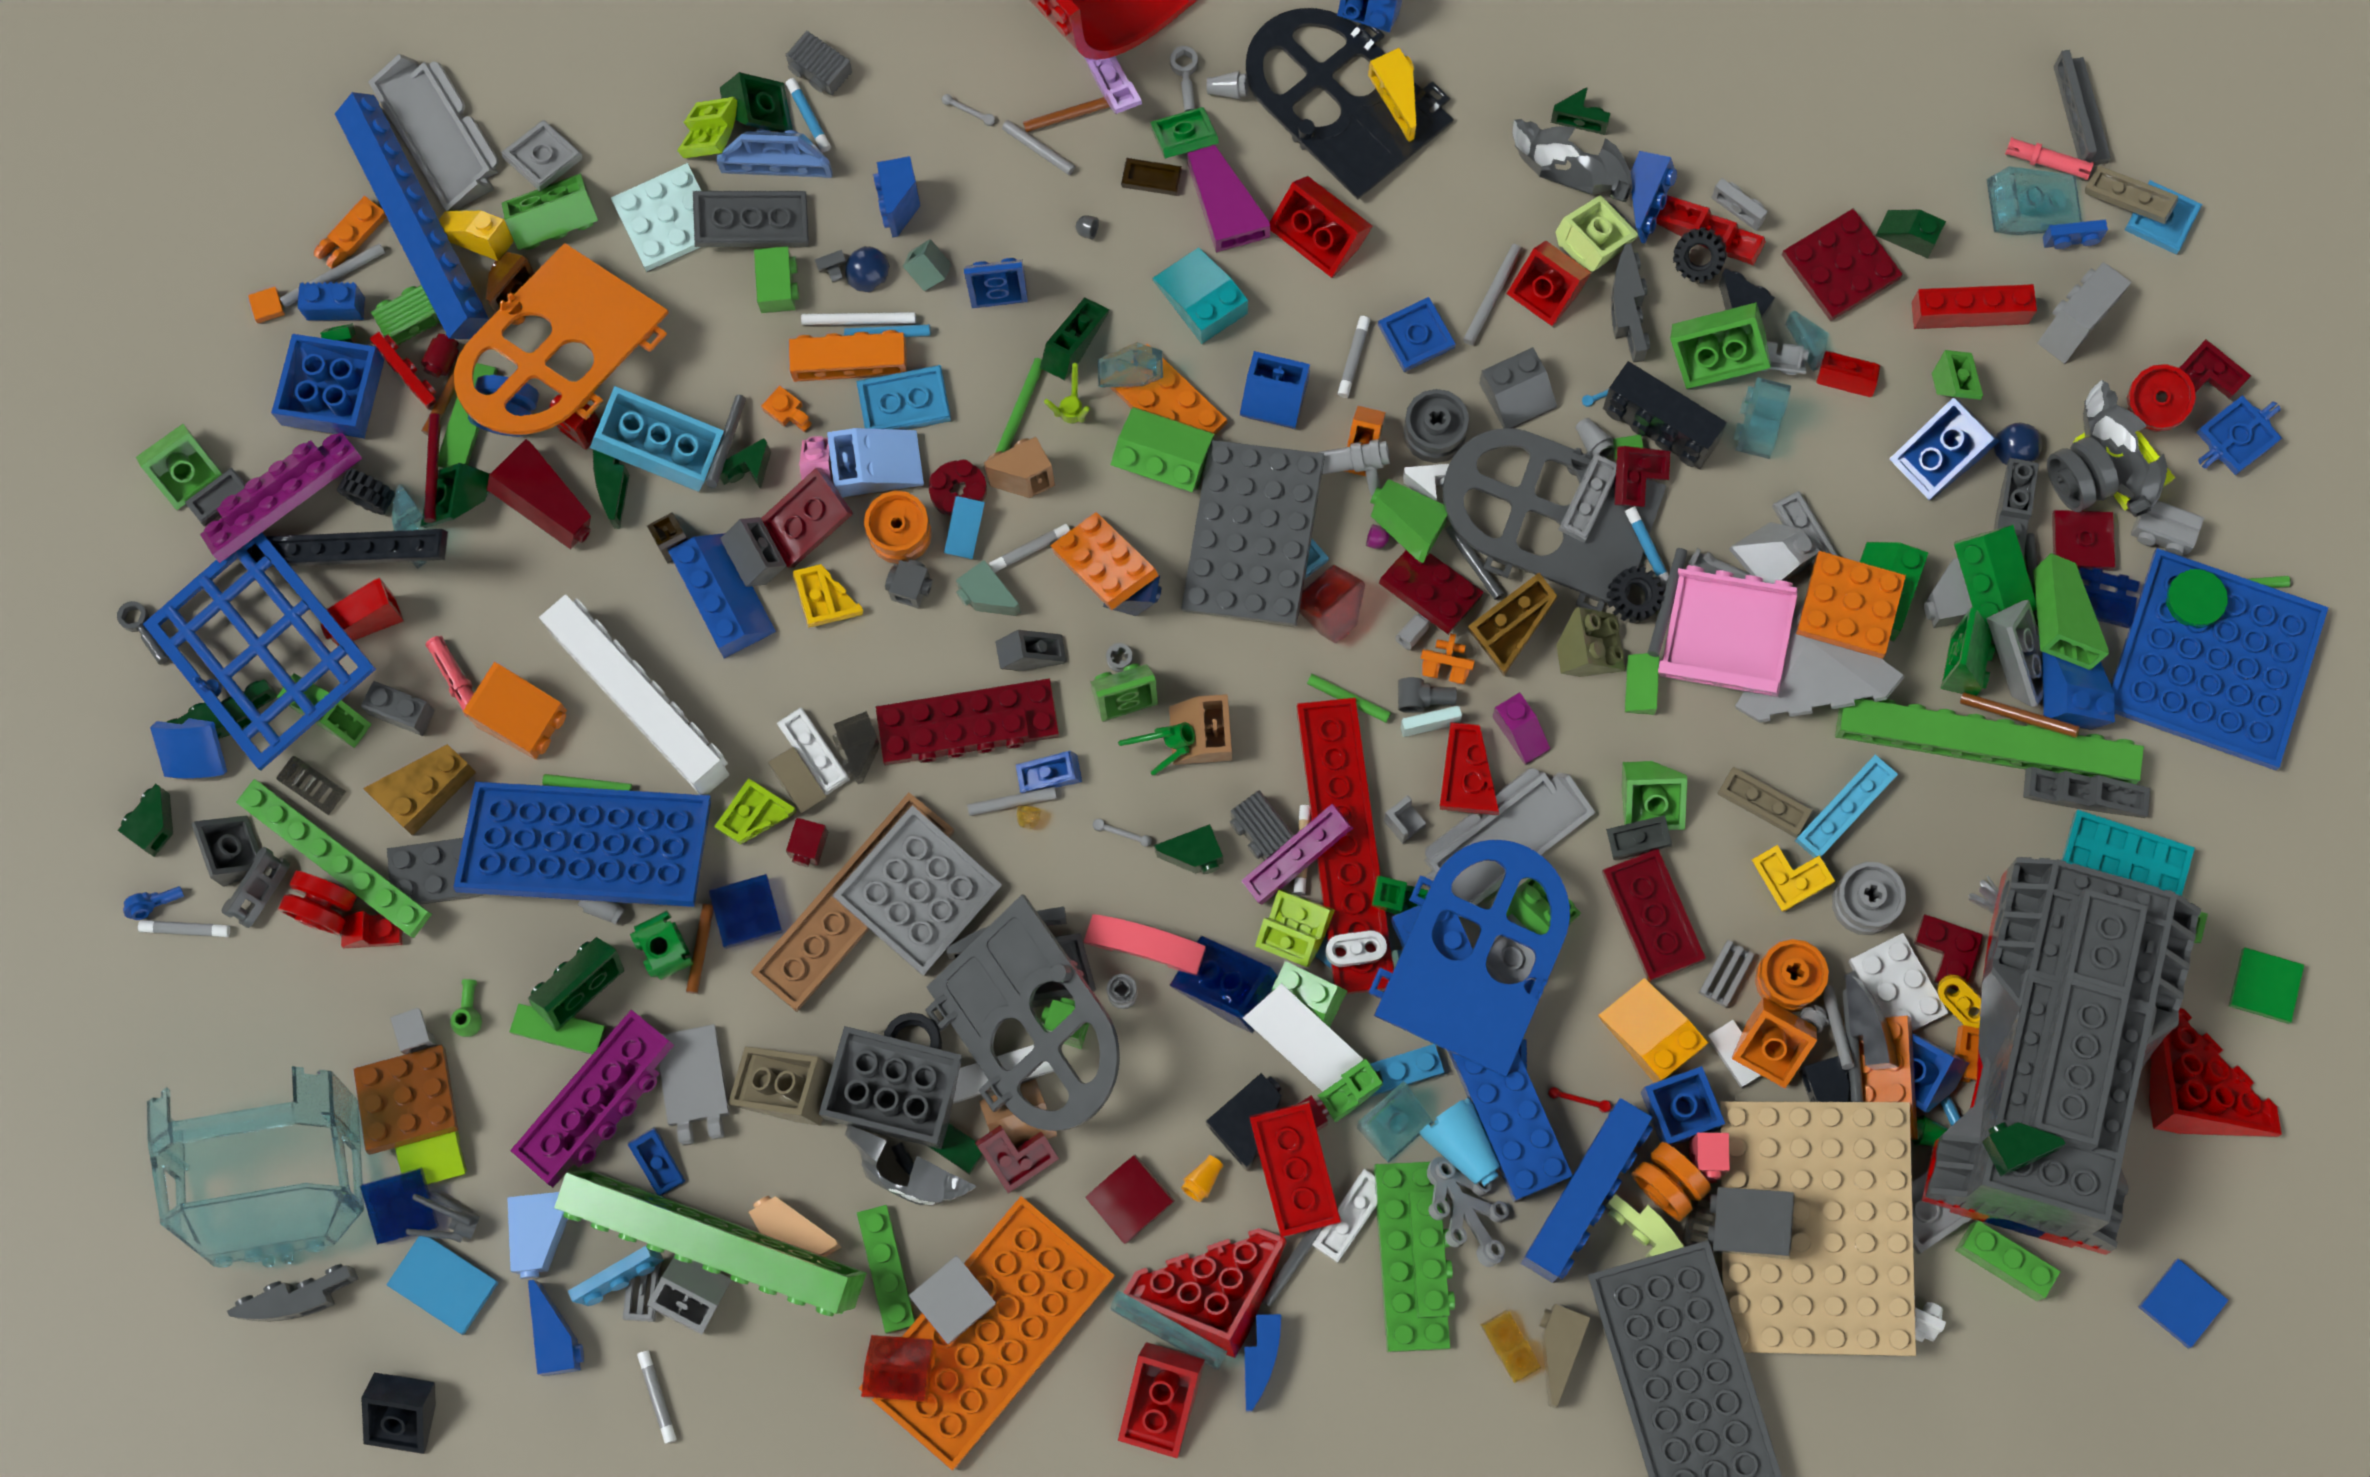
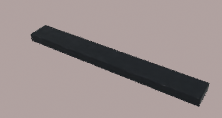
M444 529L266 537L290 566L445 560L448 531ZM256 543L247 550L256 562L265 556Z

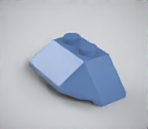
M759 129L756 132L747 131L726 147L722 153L717 155V164L720 172L726 174L832 178L833 176L830 162L803 133L788 130L784 133L771 132L766 129Z

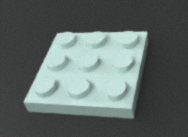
M688 163L611 197L646 272L700 248L694 246L693 191H701Z

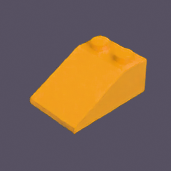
M1645 978L1598 1015L1654 1083L1670 1077L1708 1044L1689 1019Z

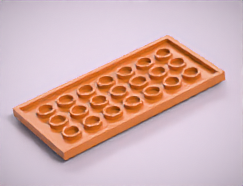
M1022 1196L1019 1197L964 1263L996 1302V1305L949 1345L924 1314L921 1313L858 1388L952 1471L956 1469L1115 1278L1112 1272Z

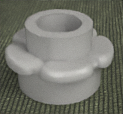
M1811 1005L1810 1007H1804L1801 1012V1018L1816 1026L1817 1033L1822 1032L1823 1028L1827 1027L1830 1023L1827 1018V1012L1819 1006Z

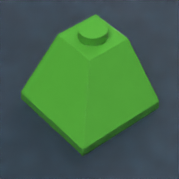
M1654 761L1622 762L1624 825L1665 815L1668 830L1685 829L1687 775Z

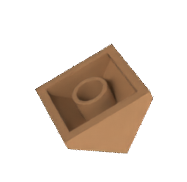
M1036 1079L1021 1084V1093L1027 1101L1038 1108L1048 1110ZM996 1095L990 1096L994 1102L998 1099ZM985 1099L979 1101L989 1131L991 1132L1001 1125L1015 1148L1039 1132H1042L1047 1140L1057 1136L1056 1131L1037 1129L1022 1122L1005 1104L996 1112H993Z

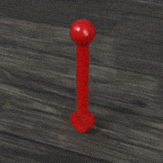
M1551 1087L1548 1091V1095L1552 1099L1560 1097L1599 1108L1602 1113H1606L1611 1109V1104L1607 1100H1602L1601 1102L1561 1092L1557 1087Z

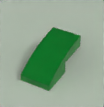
M1377 876L1372 906L1396 915L1414 908L1418 905L1409 899L1415 887L1407 885V882ZM1421 889L1418 897L1425 899L1428 890Z

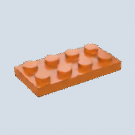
M1148 343L1106 380L1107 386L1131 409L1136 407L1215 434L1227 424V418Z
M1097 512L1050 545L1054 554L1111 610L1159 576L1156 569Z
M1885 1017L1896 1047L1899 1067L1874 1070L1865 1066L1863 1041H1859L1864 1102H1910L1911 1140H1918L1911 1017Z

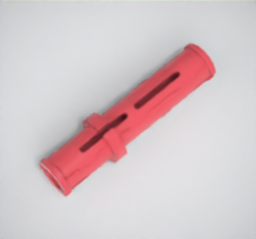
M2011 137L2005 155L2030 161V165L2035 166L2036 163L2084 178L2085 180H2088L2094 165L2093 162L2090 163L2043 148L2042 144L2037 143L2033 145Z
M442 636L432 637L425 645L432 654L443 677L446 679L450 687L449 692L451 696L456 698L462 710H464L474 694L472 690L473 685L461 672Z

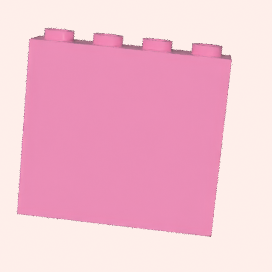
M1688 565L1686 569L1678 568L1679 579L1663 660H1660L1658 668L1660 677L1778 697L1797 603V588L1792 587L1793 583L1788 581L1775 580V583L1771 584L1763 582L1761 577L1746 575L1745 579L1733 577L1734 574L1722 570H1716L1715 574L1704 573V568Z

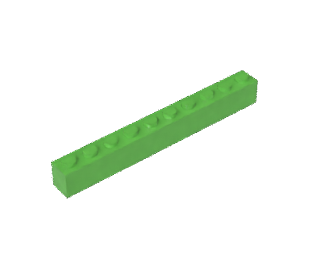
M1867 698L1854 700L1855 706L1839 708L1835 738L2024 770L2035 767L2056 773L2068 771L2088 777L2100 775L2132 784H2137L2140 781L2144 746L2135 745L2134 741L2128 739L2105 740V737L2099 734L2078 735L2074 738L2031 724L2027 726L2016 725L2013 720L2009 719L1992 721L1986 720L1985 716L1979 714L1956 715V712L1950 709L1932 711L1926 710V707L1920 704L1896 705V702L1890 699L1877 702L1867 700Z

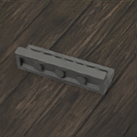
M2070 50L2061 51L2053 68L2077 157L2090 163L2093 162L2094 165L2108 163L2111 156L2084 57L2072 59Z

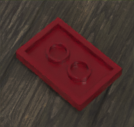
M815 468L761 519L787 567L794 568L854 513L822 468Z
M1407 550L1402 553L1379 580L1381 586L1448 635L1475 606L1484 593L1431 553L1428 554L1424 563H1422Z

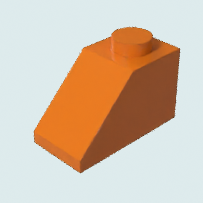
M1357 406L1347 447H1350L1351 443L1362 442V444H1369L1370 440L1376 439L1380 441L1386 412ZM1354 470L1345 471V472H1349V473H1353V474H1357V475L1366 476V472H1365V471H1360V472H1355Z

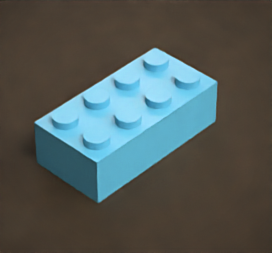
M614 386L590 448L699 492L724 431Z

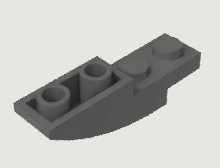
M1629 243L1625 244L1613 280L1611 319L1615 339L1627 338L1634 363L1644 361L1647 350L1650 349L1648 333H1643L1641 327L1643 313L1640 307L1648 290L1645 279L1640 278L1638 269L1641 268L1639 254L1633 252L1632 245Z
M2009 458L2000 493L1994 530L2014 524L2024 557L2028 521L2032 516L2039 463Z
M338 1264L325 1271L326 1275L317 1280L310 1278L296 1285L297 1290L294 1289L293 1285L277 1281L263 1288V1293L255 1297L249 1295L237 1300L235 1307L227 1310L230 1317L249 1321L271 1322L304 1317L335 1305L331 1293L359 1280L354 1268Z

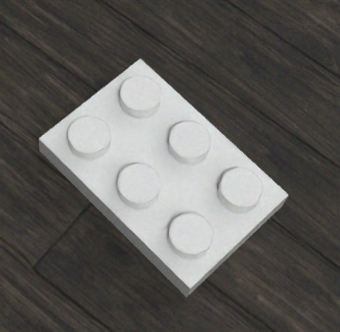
M1904 933L1848 961L1852 970H1855L1859 979L1875 998L1884 1016L1911 1017L1912 1032L1948 1014Z

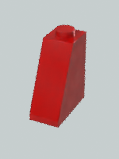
M380 578L371 581L327 608L328 612L353 641L404 621L395 595ZM321 623V629L327 640L331 639L339 646V643Z

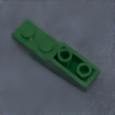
M265 679L250 683L245 688V691H243L257 709L277 698L276 691ZM228 697L221 702L242 729H245L251 723V720L232 697ZM205 702L193 705L189 708L188 713L178 719L174 718L167 721V723L183 724L188 718L211 721L215 724L218 739L230 735Z

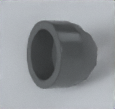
M1090 215L1080 217L1075 225L1077 233L1084 238L1094 239L1098 231L1099 220L1097 217Z

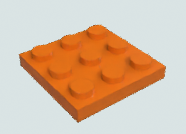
M1818 551L1796 634L1883 659L1886 655L1906 575Z

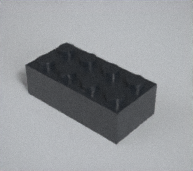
M1627 361L1609 387L1603 406L1607 415L1612 419L1625 422L1636 434L1649 437L1655 441V444L1660 449L1673 452L1679 456L1684 464L1689 467L1695 466L1700 470L1718 445L1727 424L1725 420L1630 361Z

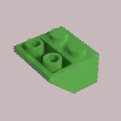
M1529 878L1517 887L1506 916L1508 917L1513 914L1528 930L1543 935L1548 931L1550 925V906L1543 887L1537 881ZM1568 899L1570 906V926L1580 916L1581 912L1575 907L1574 903L1570 899Z

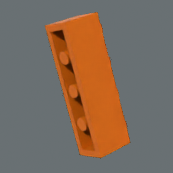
M886 330L882 334L856 332L854 335L842 336L837 333H831L825 337L814 338L810 335H800L796 339H789L790 373L793 381L797 382L880 377L906 372L907 347L904 333Z

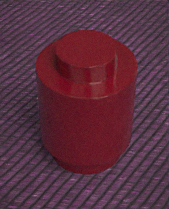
M438 333L436 338H432L421 361V365L425 367L424 372L435 378H439L440 375L447 376L459 352L457 349L458 341L449 339L447 335Z

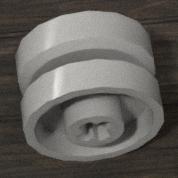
M1864 862L1851 868L1837 883L1832 894V909L1836 919L1845 929L1858 935H1873L1884 931L1901 914L1906 903V889L1901 877L1892 868L1878 862Z

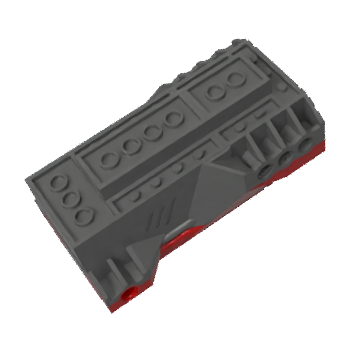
M2017 857L2001 877L1989 930L1982 980L1977 1080L1970 1110L1935 1141L1922 1201L1948 1208L1950 1213L2069 1248L2077 1246L2104 1255L2117 1248L2118 1242L2116 1237L2123 1219L2124 1198L2129 1190L2121 1166L2141 1069L2162 1040L2178 1026L2179 1009L2184 997V984L2190 967V955L2196 938V926L2201 908L2193 903H2189L2186 898L2175 894V892L2163 891L2158 887L2077 864L2071 865L2059 859ZM2006 1122L2008 1126L2020 1122L2061 1137L2066 1144L2058 1151L2000 1177L1982 1141L1990 1135L1988 1132L1990 1128Z

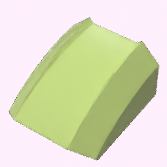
M1601 195L1565 216L1555 231L1559 247H1562L1576 262L1589 271H1595L1620 253L1624 249L1625 244L1632 243L1639 236L1637 231Z

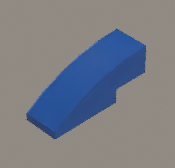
M1281 1314L1256 1315L1257 1346L1244 1347L1246 1412H1253L1271 1378L1280 1341Z

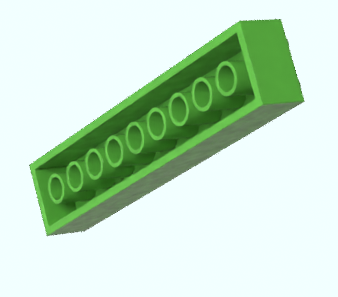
M592 1170L566 1172L554 1207L563 1211V1216L567 1219L574 1221L585 1219L592 1222L591 1227L604 1232H608L609 1229L619 1232L618 1237L623 1240L636 1242L638 1239L646 1242V1248L660 1253H664L665 1250L675 1253L674 1258L679 1261L692 1263L694 1260L702 1263V1269L716 1274H720L721 1271L731 1274L730 1279L735 1282L748 1284L750 1281L760 1285L759 1290L771 1295H777V1292L788 1296L787 1301L801 1306H805L806 1303L816 1306V1312L833 1317L834 1313L843 1314L844 1311L855 1309L867 1274L861 1270Z

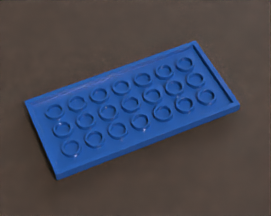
M475 782L453 886L456 893L695 907L711 808L710 795Z

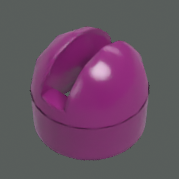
M1372 524L1367 536L1366 546L1374 549L1383 548L1389 541V534L1383 527Z

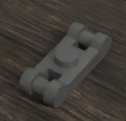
M266 847L261 848L256 854L251 868L232 897L225 902L221 912L229 918L234 916L239 919V924L244 927H251L290 867V862L283 857H275L273 851ZM267 866L272 868L269 876L263 874ZM245 899L251 902L247 909L241 907Z

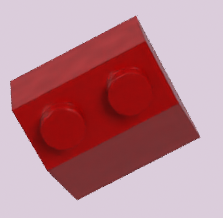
M1544 241L1533 248L1506 294L1553 326L1579 295L1592 272L1548 241Z

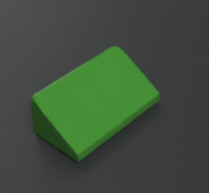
M1648 653L1627 656L1625 713L1655 714L1658 695L1659 656L1653 657Z

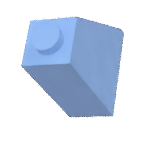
M559 1192L507 1197L510 1271L517 1275L520 1274V1279L538 1278L539 1272H547L550 1268L568 1221L563 1216V1211L554 1208Z

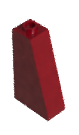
M525 439L489 474L487 491L570 550L578 542L583 543L591 532L589 528L591 515L529 440Z

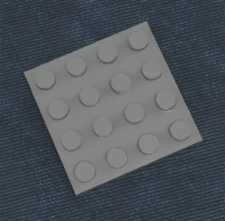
M912 805L832 897L923 976L1002 884Z

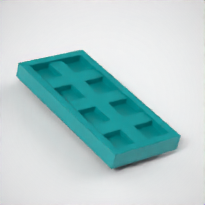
M2077 810L2074 813L2061 860L2071 865L2077 864L2158 887L2163 891L2169 890L2182 896L2195 847Z

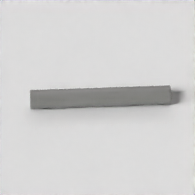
M1009 120L1003 124L1002 130L1066 174H1072L1075 166Z
M1055 787L971 803L967 804L969 816L1057 799Z
M1826 985L1822 995L1842 1069L1849 1070L1854 1067V1062L1834 988L1831 985Z

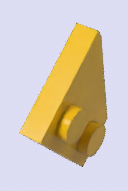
M822 564L793 571V578L808 628L863 615L862 606L859 603L856 604L846 594L844 587L832 579L831 574Z

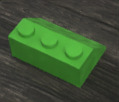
M581 173L550 184L541 192L537 189L502 202L504 218L518 250L536 248L544 240L563 238L571 230H585L590 228L594 224L593 222L598 221Z
M1757 302L1672 324L1670 340L1686 389L1771 368L1765 328Z
M1132 407L1118 437L1110 465L1194 492L1199 487L1207 461L1208 449L1215 433Z

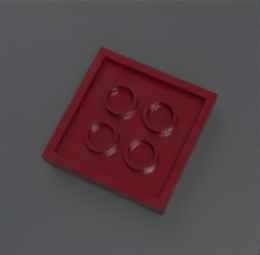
M1854 208L1784 249L1781 254L1830 322L1897 282L1903 275Z

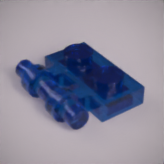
M2081 567L2079 570L2081 579L2089 581V586H2084L2097 621L2130 628L2133 623L2137 597L2126 595V591L2137 592L2140 581L2129 579V575L2125 574L2116 576L2104 573L2100 568L2093 567L2091 570ZM2100 584L2115 587V592L2100 589Z

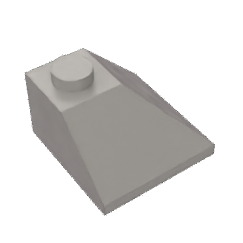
M1773 522L1766 524L1729 548L1750 575L1761 577L1763 582L1774 584L1775 580L1787 581L1805 570L1815 559L1818 551H1820L1802 529Z

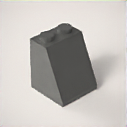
M1718 1187L1717 1194H1711L1710 1213H1716L1715 1226L1709 1225L1708 1240L1710 1244H1713V1251L1790 1259L1794 1192Z

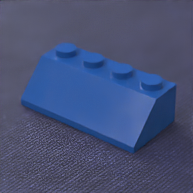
M725 533L692 537L668 549V552L723 658L775 633L776 630L753 586H745L730 556L727 554L720 539Z

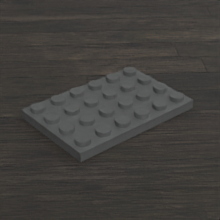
M1211 441L1208 449L1181 606L1183 612L1297 626L1325 461L1324 453Z

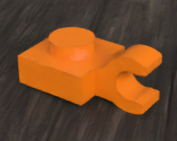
M780 385L761 405L762 410L783 427L791 421L800 430L806 432L812 425L809 421V416L800 410L803 407L801 401Z
M1966 1025L1958 1027L1954 1054L1969 1062L1960 1081L1970 1083V1079L1977 1080L1979 1029Z

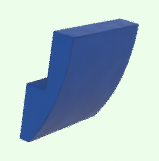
M188 718L183 724L156 721L150 727L164 777L206 778L225 775L228 772L214 722Z

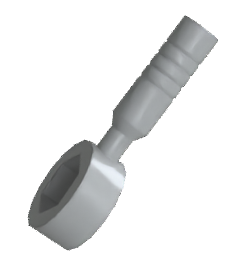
M1188 46L1177 47L1170 55V66L1175 74L1183 78L1181 87L1184 112L1195 109L1193 85L1189 75L1197 69L1198 56ZM1183 55L1192 59V63L1185 67L1176 63V59Z

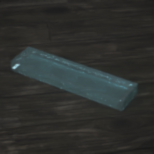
M1119 1290L1114 1296L1110 1308L1111 1311L1183 1352L1205 1359L1206 1365L1219 1370L1227 1351Z

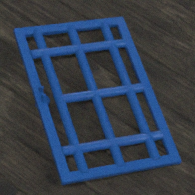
M263 532L221 563L215 560L143 623L160 647L260 771L376 670ZM255 543L265 554L258 562L247 552ZM238 558L248 571L222 593L212 580ZM272 565L275 566L302 599L294 607L266 575L265 571ZM255 580L284 614L280 620L260 637L255 634L230 603ZM204 589L213 601L187 623L178 610ZM309 609L339 643V646L332 652L328 650L301 617ZM220 610L250 645L225 668L195 633ZM168 619L179 630L171 638L161 627ZM291 625L296 628L322 660L297 683H295L267 648L270 643ZM187 640L219 682L215 679L203 680L178 647ZM347 654L358 666L350 675L339 663ZM257 655L287 691L262 714L232 679L237 672ZM330 670L340 684L314 706L304 692ZM222 685L251 720V723L245 729L241 728L217 698L222 692ZM295 701L305 715L279 737L269 723ZM258 732L270 744L263 752L251 740Z

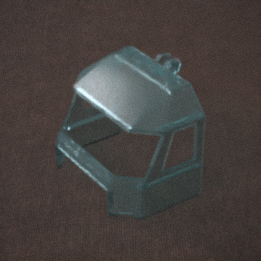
M292 1066L293 1102L174 1121L171 1118V1099L168 1087L161 1091V1098L153 1097L147 1101V1140L160 1224L203 1259L218 1268L229 1267L232 1265V1262L242 1260L245 1262L262 1261L263 1266L267 1268L274 1267L275 1256L281 1257L283 1263L291 1264L294 1260L295 1251L319 1252L324 1250L325 1246L335 1245L364 1211L358 1099L332 1071L319 1070L317 1075L304 1074L303 1067ZM295 1124L330 1128L340 1186L301 1183L186 1203L185 1171H188L190 1168L185 1162L184 1143ZM344 1143L352 1151L354 1194L351 1192ZM165 1171L176 1182V1207L172 1210H169Z

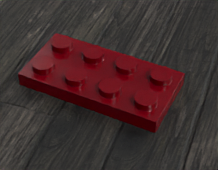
M1659 849L1602 870V875L1649 982L1705 961L1706 957Z

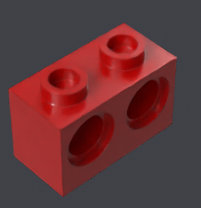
M559 394L554 397L550 403V408L561 400L562 395ZM586 404L582 409L587 411L591 406ZM595 411L587 420L574 412L569 418L556 426L561 433L587 450L593 441L600 420Z

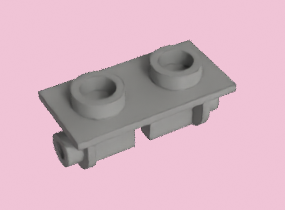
M1767 341L1771 368L1769 369L1780 370L1787 375L1806 374L1805 361L1808 359L1809 349H1804L1802 345L1783 343L1781 353H1776L1778 343Z

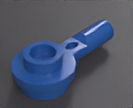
M181 886L159 894L158 892L151 894L144 892L129 896L124 901V916L134 920L145 919L153 911L154 907L184 897Z

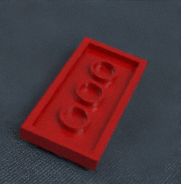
M1310 1101L1250 1116L1280 1236L1285 1237L1340 1223L1341 1219Z

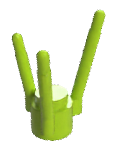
M1077 363L1072 364L1071 396L1065 397L1061 401L1060 407H1057L1049 399L1044 400L1047 407L1054 412L1055 417L1061 416L1065 422L1071 424L1078 421L1083 423L1085 416L1090 410L1088 406L1083 408L1081 401L1078 399Z

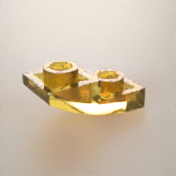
M1505 1310L1480 1324L1514 1383L1541 1368L1510 1311Z

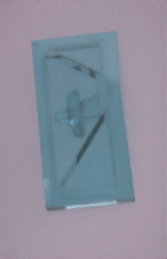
M1793 311L1789 314L1785 325L1797 345H1802L1804 349H1809L1807 362L1812 371H1816L1823 360L1829 333L1797 311Z

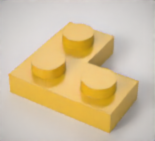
M1778 845L1752 859L1754 866L1782 912L1787 911L1835 883L1820 855L1795 870H1792Z

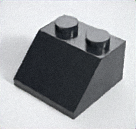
M374 1372L361 1397L363 1444L424 1454L436 1406L435 1382Z

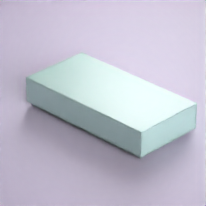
M1454 706L1403 718L1400 727L1402 736L1407 737L1449 727L1450 722L1460 723L1462 718L1460 707Z

